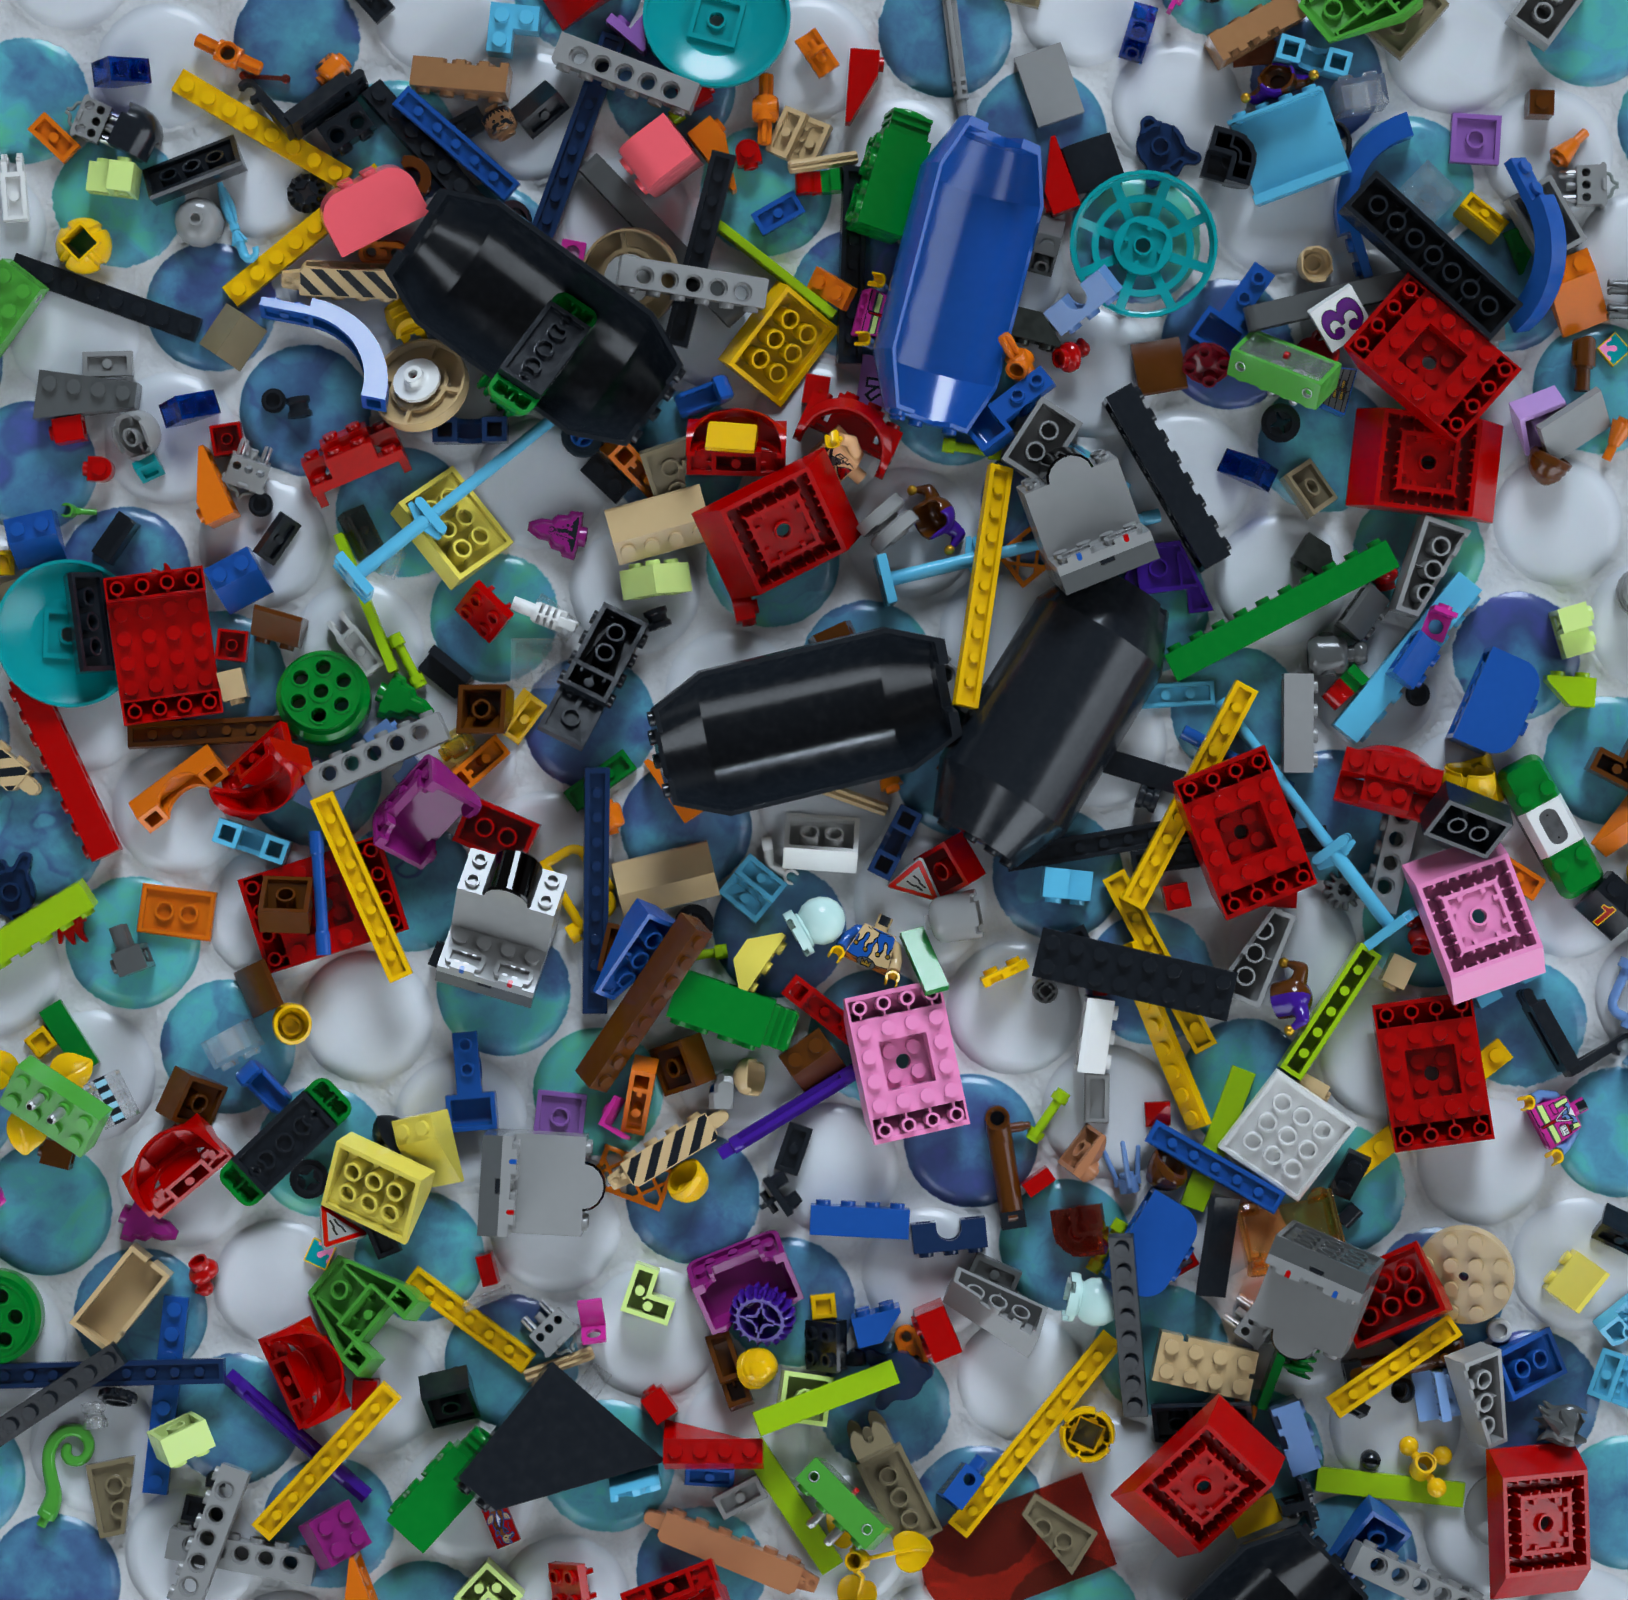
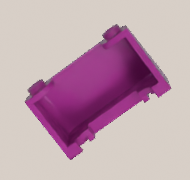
M427 754L374 812L372 820L373 845L423 870L437 856L436 841L461 815L466 818L476 816L481 810V799L439 759Z
M775 1230L765 1231L695 1259L687 1266L692 1291L712 1335L724 1333L730 1329L733 1322H730L731 1314L729 1313L732 1300L741 1288L745 1289L749 1283L753 1287L758 1281L762 1287L769 1283L772 1289L778 1286V1292L786 1291L785 1298L792 1299V1305L804 1299L780 1235Z

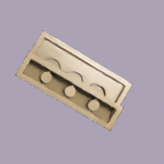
M707 840L611 863L623 917H625L637 898L654 904L660 909L720 895Z

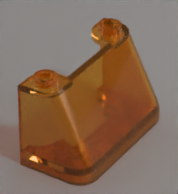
M1314 1188L1307 1196V1200L1279 1205L1275 1214L1265 1209H1259L1258 1205L1252 1202L1239 1204L1237 1228L1245 1267L1249 1277L1266 1275L1269 1264L1265 1263L1274 1238L1292 1220L1345 1242L1332 1188Z

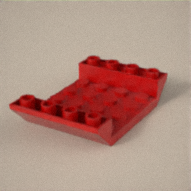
M203 565L103 578L124 726L224 713L221 690L216 674L217 667L206 598Z

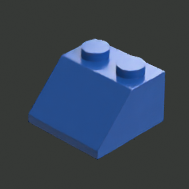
M49 509L3 520L8 545L18 570L36 567L54 560L67 559L57 511Z
M247 546L203 569L215 593L230 615L274 592L252 549Z
M1423 631L1412 632L1385 674L1409 690L1414 689L1415 686L1419 688L1427 677L1424 673L1428 666L1433 667L1441 655L1438 654V651L1441 647Z

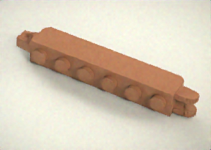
M673 1507V1510L667 1508L666 1513L652 1508H648L644 1512L643 1519L645 1524L658 1529L657 1536L662 1543L703 1560L712 1558L715 1564L786 1594H791L796 1589L814 1593L820 1577L806 1570L804 1564L801 1563L802 1560L794 1555L788 1554L787 1557L778 1554L779 1550L772 1546L765 1545L763 1548L756 1545V1541L748 1536L742 1535L741 1538L732 1535V1530L723 1526H719L717 1529L710 1526L708 1520L698 1516L696 1519L686 1516V1511L677 1507Z

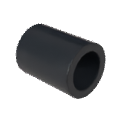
M1350 1202L1336 1219L1349 1229L1363 1215V1212Z

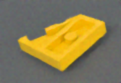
M1015 956L1005 961L1007 966L1000 969L993 966L982 971L984 976L980 977L983 987L987 988L993 983L1029 968L1026 958L1020 959L1019 956Z

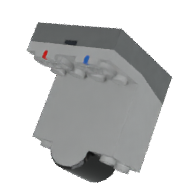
M1055 448L1048 452L1040 461L1038 468L1039 478L1035 479L1034 476L1021 481V485L1016 486L1048 576L1066 595L1160 559L1151 531L1139 520L1118 458L1108 450L1100 449L1090 454L1091 457L1087 458L1074 448Z
M471 848L457 886L452 923L437 964L435 981L531 1008L558 927L568 876L543 869L535 857L523 851L506 849L497 852L495 855Z
M500 1128L489 1129L482 1137L477 1236L508 1237L510 1233L581 1237L583 1232L587 1231L589 1227V1214L585 1213V1211L592 1210L599 1205L608 1187L607 1174L603 1166L596 1160L588 1158V1156L593 1154V1139H589V1133Z
M1292 1220L1274 1238L1265 1263L1269 1264V1268L1248 1318L1253 1320V1324L1260 1328H1271L1270 1337L1274 1348L1287 1359L1294 1361L1306 1360L1312 1357L1318 1350L1323 1351V1355L1330 1359H1342L1350 1349L1385 1259Z

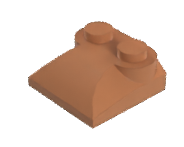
M1086 1123L1057 1162L1083 1182L1094 1180L1099 1173L1098 1161L1105 1150L1106 1136Z

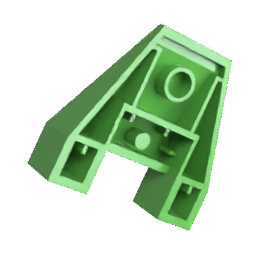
M1301 0L1298 7L1330 44L1404 23L1423 8V0Z
M341 1255L334 1259L308 1291L309 1297L341 1361L357 1377L371 1378L385 1361V1358L370 1342L392 1314L396 1312L403 1320L417 1321L432 1303L415 1286Z

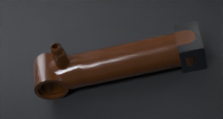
M992 1105L986 1109L984 1120L1001 1229L1004 1231L1027 1227L1012 1133L1030 1129L1031 1124L1029 1121L1010 1123L1008 1111L1001 1105ZM995 1111H1000L1004 1115V1119L1000 1124H993L990 1121V1116Z
M1463 1338L1456 1339L1405 1375L1443 1367L1447 1368L1444 1356L1465 1348ZM1390 1353L1362 1359L1352 1358L1340 1361L1345 1384Z

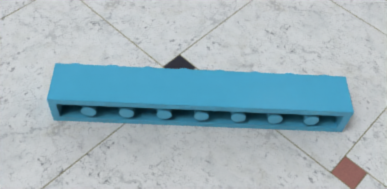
M1461 572L1455 573L1331 726L1353 744L1358 743V741L1363 743L1372 732L1369 730L1374 722L1379 723L1387 714L1385 708L1391 702L1394 705L1403 694L1400 691L1403 685L1385 673L1412 632L1421 630L1430 606L1443 603L1453 607L1452 611L1458 613L1457 618L1451 621L1449 631L1452 626L1457 628L1465 619V616L1462 614L1468 607L1473 609L1481 598L1478 595L1482 590ZM1432 620L1429 623V631L1432 634H1439L1442 631L1443 625L1439 620ZM1446 634L1443 643L1436 640L1433 641L1441 647L1450 636Z

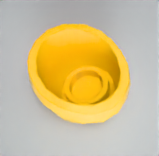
M284 1003L275 1010L272 1018V1027L275 1036L280 1042L286 1045H297L305 1041L310 1035L312 1020L304 1006L296 1003Z
M696 1159L682 1161L670 1173L667 1185L670 1196L674 1200L683 1203L697 1201L708 1189V1174L702 1164Z
M750 1348L741 1353L737 1360L738 1378L743 1386L750 1390L761 1389L778 1372L777 1359L767 1348Z

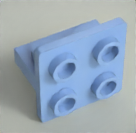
M1443 1367L1411 1374V1381L1415 1386L1414 1398L1417 1416L1420 1422L1435 1419L1448 1422L1452 1421L1453 1416L1461 1415L1447 1368Z

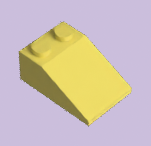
M448 1108L391 1121L396 1144L401 1154L435 1170L431 1188L464 1181Z
M1572 1249L1570 1252L1567 1250L1558 1261L1560 1265L1555 1271L1550 1270L1543 1279L1545 1283L1542 1288L1564 1306L1579 1314L1610 1274L1578 1251Z

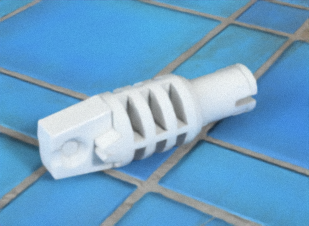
M515 596L510 610L530 617L533 623L561 633L562 629L575 632L578 626V622L567 618L568 612L543 602H536L535 604Z

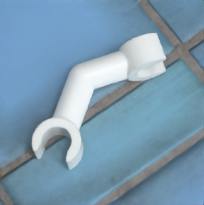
M772 836L762 837L765 866L783 877L788 885H793V882L787 879V874L793 872L799 875V872L796 869L782 868V865L774 861Z

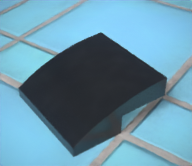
M1110 132L1061 148L1077 195L1091 192L1111 177L1124 173Z

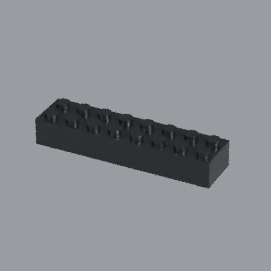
M1377 170L1338 212L1403 273L1412 275L1488 341H1491L1523 306L1521 301Z
M1130 383L1105 397L1102 404L1201 573L1231 555L1229 552L1231 546L1226 537H1220L1216 529L1219 528V525L1214 516H1208L1204 507L1207 505L1201 494H1195L1192 488L1194 482L1188 472L1183 473L1179 464L1182 461L1175 450L1171 452L1168 447L1169 439L1165 431L1157 428L1155 424L1157 418L1150 407L1146 409L1142 401L1145 399L1142 391L1138 386L1134 387Z
M1043 927L1032 976L1227 1022L1238 972Z

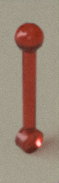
M241 71L239 74L241 80L246 78L282 81L285 84L291 80L288 74H283L282 76H256L249 74L247 71Z

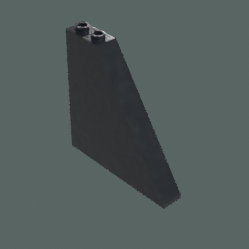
M551 1362L542 1369L453 1480L458 1483L456 1485L458 1490L467 1496L470 1494L476 1499L475 1504L485 1512L488 1510L492 1512L661 1463L663 1458L555 1363Z

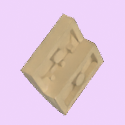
M785 105L772 133V143L766 146L765 150L787 162L821 156L833 127L809 117L804 112Z

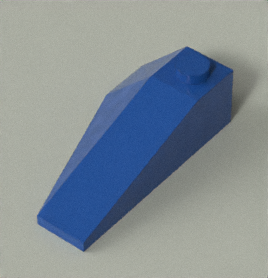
M637 898L621 923L593 991L596 994L615 1000L630 987L675 922V919L658 906Z
M1368 1495L1353 1512L1328 1553L1331 1556L1336 1553L1344 1562L1354 1539L1361 1542L1367 1539L1377 1544V1549L1382 1552L1388 1549L1396 1553L1410 1538L1412 1532L1387 1505ZM1378 1558L1371 1562V1568L1377 1565ZM1342 1566V1568H1343L1352 1578H1354V1577L1357 1576V1575H1355V1574L1350 1573L1349 1571H1347V1570Z

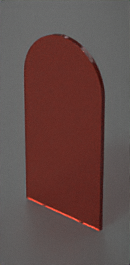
M1081 1472L994 1505L968 1538L964 1537L949 1523L942 1527L943 1530L934 1534L929 1540L933 1546V1553L927 1564L922 1568L924 1585L934 1600H1024L1114 1566L1117 1563L1109 1544L1110 1541L1107 1539L1094 1505L1092 1494ZM1034 1492L1098 1532L1073 1575H1071L1064 1564L1056 1557L1049 1546L1021 1514Z

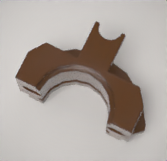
M404 155L401 161L402 166L406 172L416 171L421 175L417 187L422 197L427 196L432 189V175L429 167L418 157Z

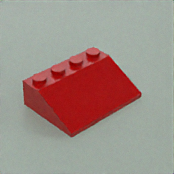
M1417 1240L1380 1256L1385 1259V1263L1353 1339L1357 1349L1370 1347L1453 1310L1443 1285Z

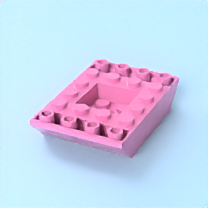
M1501 843L1497 845L1487 859L1452 847L1401 865L1453 1005L1546 973L1544 949L1509 854ZM1474 910H1481L1484 913L1485 919L1482 923H1476L1473 920L1472 913Z
M918 982L843 999L844 1026L864 1121L874 1145L970 1124L943 992L925 996ZM900 1054H905L909 1059V1063L905 1068L898 1067L896 1059Z

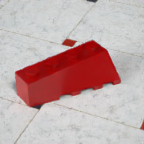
M665 1420L663 1465L665 1469H764L763 1438H740Z

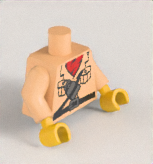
M837 425L828 435H824V438L810 450L809 454L822 447L825 448L840 482L848 476L856 484H859L867 474L858 466L864 453L861 450L857 437L847 434L840 425Z

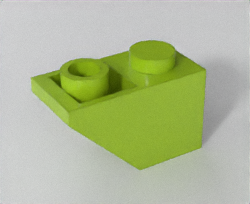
M1550 671V675L1543 676V682L1565 707L1595 708L1597 678H1590V673L1575 672L1574 677L1565 676V671Z

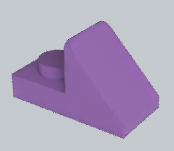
M611 13L605 20L606 25L621 38L626 39V42L642 56H645L647 54V44L643 28V15L630 29V23L619 14L616 17Z

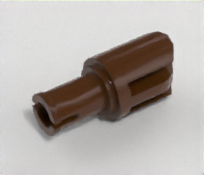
M1591 336L1580 337L1572 341L1571 367L1575 369V392L1590 391V370L1596 367V340Z

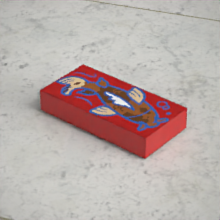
M508 1507L492 1512L482 1510L497 1549L521 1540Z

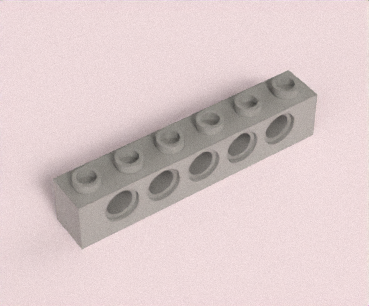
M563 31L551 58L552 62L556 65L555 68L568 74L570 71L579 74L578 77L585 81L592 82L593 79L602 82L601 86L612 91H615L616 88L621 89L630 98L638 99V97H642L648 100L647 103L657 108H661L663 105L671 108V113L684 117V114L692 115L701 91L700 83ZM577 54L586 55V60L583 63H574V58ZM600 63H608L609 68L606 72L600 73L596 70ZM630 71L632 77L628 81H621L619 77L622 72ZM646 80L655 81L654 87L650 90L643 89V83ZM670 88H675L678 90V94L675 98L669 99L665 97L666 91Z
M627 255L619 257L616 285L627 293L636 294V290L646 291L645 296L660 298L661 294L670 295V300L685 302V298L695 299L694 303L698 305L709 306V302L719 303V308L733 310L734 306L743 307V312L755 314L758 313V310L765 309L769 279ZM643 270L648 273L649 281L647 284H642L637 280L638 271ZM668 274L673 278L674 284L671 288H666L662 285L661 278L663 275ZM692 278L697 281L698 289L696 292H691L686 288L687 279ZM713 282L719 283L722 286L720 296H715L711 293L710 286ZM737 286H741L746 290L747 295L744 300H740L735 296Z
M428 710L418 715L420 719L411 723L410 720L403 721L396 725L397 730L390 733L387 730L381 731L373 735L374 740L366 743L365 740H361L351 745L352 750L345 753L342 750L336 751L328 755L329 760L322 763L320 760L312 762L313 768L303 776L312 799L331 791L340 790L452 740L441 713H433L432 710ZM420 726L424 727L427 732L425 739L421 741L415 736V731ZM398 736L404 740V746L399 751L395 750L392 744L393 740ZM375 746L381 750V757L376 761L370 756V751ZM353 756L359 761V766L354 771L348 767V760ZM330 766L336 770V777L331 781L325 776V771Z
M1386 814L1380 820L1379 830H1382L1380 840L1375 842L1373 854H1376L1374 864H1370L1367 878L1371 879L1370 888L1389 913L1396 915L1405 880L1401 865L1409 863L1418 822L1409 819L1399 822L1395 816ZM1392 832L1399 833L1401 837L1400 843L1396 846L1389 842V836ZM1387 856H1392L1395 860V865L1391 870H1387L1383 865V860ZM1383 879L1389 883V890L1385 894L1380 893L1377 888L1378 883Z
M223 1462L221 1466L215 1467L211 1478L215 1482L212 1490L207 1489L202 1503L206 1504L203 1514L198 1513L193 1527L197 1528L194 1538L189 1537L184 1551H187L188 1554L185 1561L181 1560L178 1565L176 1575L179 1578L176 1585H171L167 1599L205 1600L252 1471L227 1462ZM225 1483L231 1486L232 1494L230 1497H224L220 1493L222 1484ZM214 1507L220 1508L223 1512V1518L220 1521L214 1520L211 1516V1511ZM204 1531H210L214 1535V1542L212 1544L204 1543L202 1539ZM195 1555L204 1557L205 1566L203 1568H198L194 1565L193 1559ZM186 1579L195 1581L196 1590L194 1592H189L185 1589L184 1583Z
M178 1522L177 1525H173L169 1531L164 1558L185 1561L188 1554L187 1551H184L189 1537L194 1538L197 1529L192 1528V1525L189 1523ZM204 1531L202 1535L204 1543L212 1544L214 1542V1535L210 1531ZM230 1531L224 1547V1553L221 1555L217 1568L311 1586L314 1582L317 1562L307 1545H299V1548L290 1547V1543L277 1540L275 1543L265 1542L263 1537L251 1536L250 1539L242 1538L240 1533ZM238 1547L247 1549L249 1554L247 1558H241L237 1555ZM265 1551L271 1553L273 1561L270 1563L264 1562L261 1559V1553ZM195 1555L193 1563L205 1566V1559L201 1555ZM293 1556L297 1560V1566L289 1567L285 1563V1557Z
M1354 1539L1344 1560L1345 1564L1343 1567L1350 1573L1409 1600H1458L1459 1598H1463V1600H1484V1594L1470 1588L1468 1592L1462 1589L1463 1585L1451 1578H1449L1448 1582L1440 1579L1442 1575L1429 1568L1425 1572L1419 1569L1421 1565L1410 1559H1407L1406 1562L1399 1560V1555L1388 1549L1382 1552L1377 1549V1544L1367 1539H1364L1363 1542ZM1378 1558V1564L1371 1568V1562ZM1399 1568V1574L1392 1578V1572ZM1421 1578L1420 1584L1417 1587H1413L1414 1581ZM1442 1588L1441 1594L1434 1597L1435 1591Z

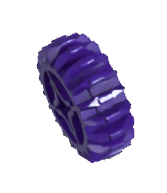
M759 1281L754 1287L749 1283L745 1289L741 1288L732 1300L729 1309L731 1314L730 1322L734 1323L733 1330H740V1337H748V1343L754 1340L757 1346L761 1342H764L766 1347L771 1342L777 1345L780 1340L784 1341L788 1334L792 1332L796 1321V1315H794L796 1307L791 1306L792 1299L785 1298L786 1291L778 1292V1286L772 1289L769 1283H766L764 1287L761 1286Z

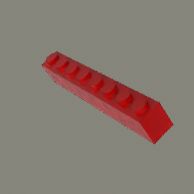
M12 681L9 682L11 687L8 690L13 702H18L22 710L19 712L22 722L30 727L32 733L29 734V737L34 747H39L42 753L40 761L43 767L51 772L53 778L50 779L54 790L56 792L59 791L63 798L60 803L64 812L71 815L73 820L71 827L77 837L80 836L84 843L81 848L87 859L91 858L92 862H97L123 850L58 708L37 701L20 690Z

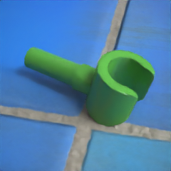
M63 503L61 505L71 508V512L68 515L61 514V516L71 519L81 514L97 515V509L77 508L70 503Z

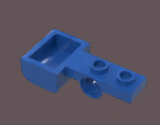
M1254 262L1221 311L1219 312L1209 305L1187 337L1197 344L1206 342L1220 345L1231 355V350L1248 334V331L1240 326L1245 319L1243 308L1256 304L1275 275L1257 262Z
M1041 365L993 402L989 401L967 434L986 457L994 455L1016 437L1008 423L1017 416L1024 417L1029 414L1041 396L1043 397L1054 389L1056 384Z
M477 1031L452 1033L457 1094L446 1095L445 1102L453 1133L498 1129L499 1118L496 1091L483 1092L482 1066L479 1055Z

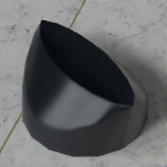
M392 1115L377 1116L372 1129L374 1142L401 1154L396 1144L391 1122L401 1118Z

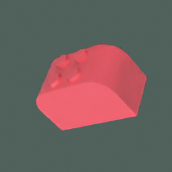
M664 113L628 139L618 151L623 157L619 161L630 175L635 174L637 176L634 182L645 195L650 193L654 198L665 194L704 165L675 124Z
M390 164L381 165L376 168L368 166L358 172L360 176L354 179L347 177L337 182L338 187L325 195L320 205V217L338 254L342 258L427 215L429 212L426 209L427 204L409 173L398 166Z

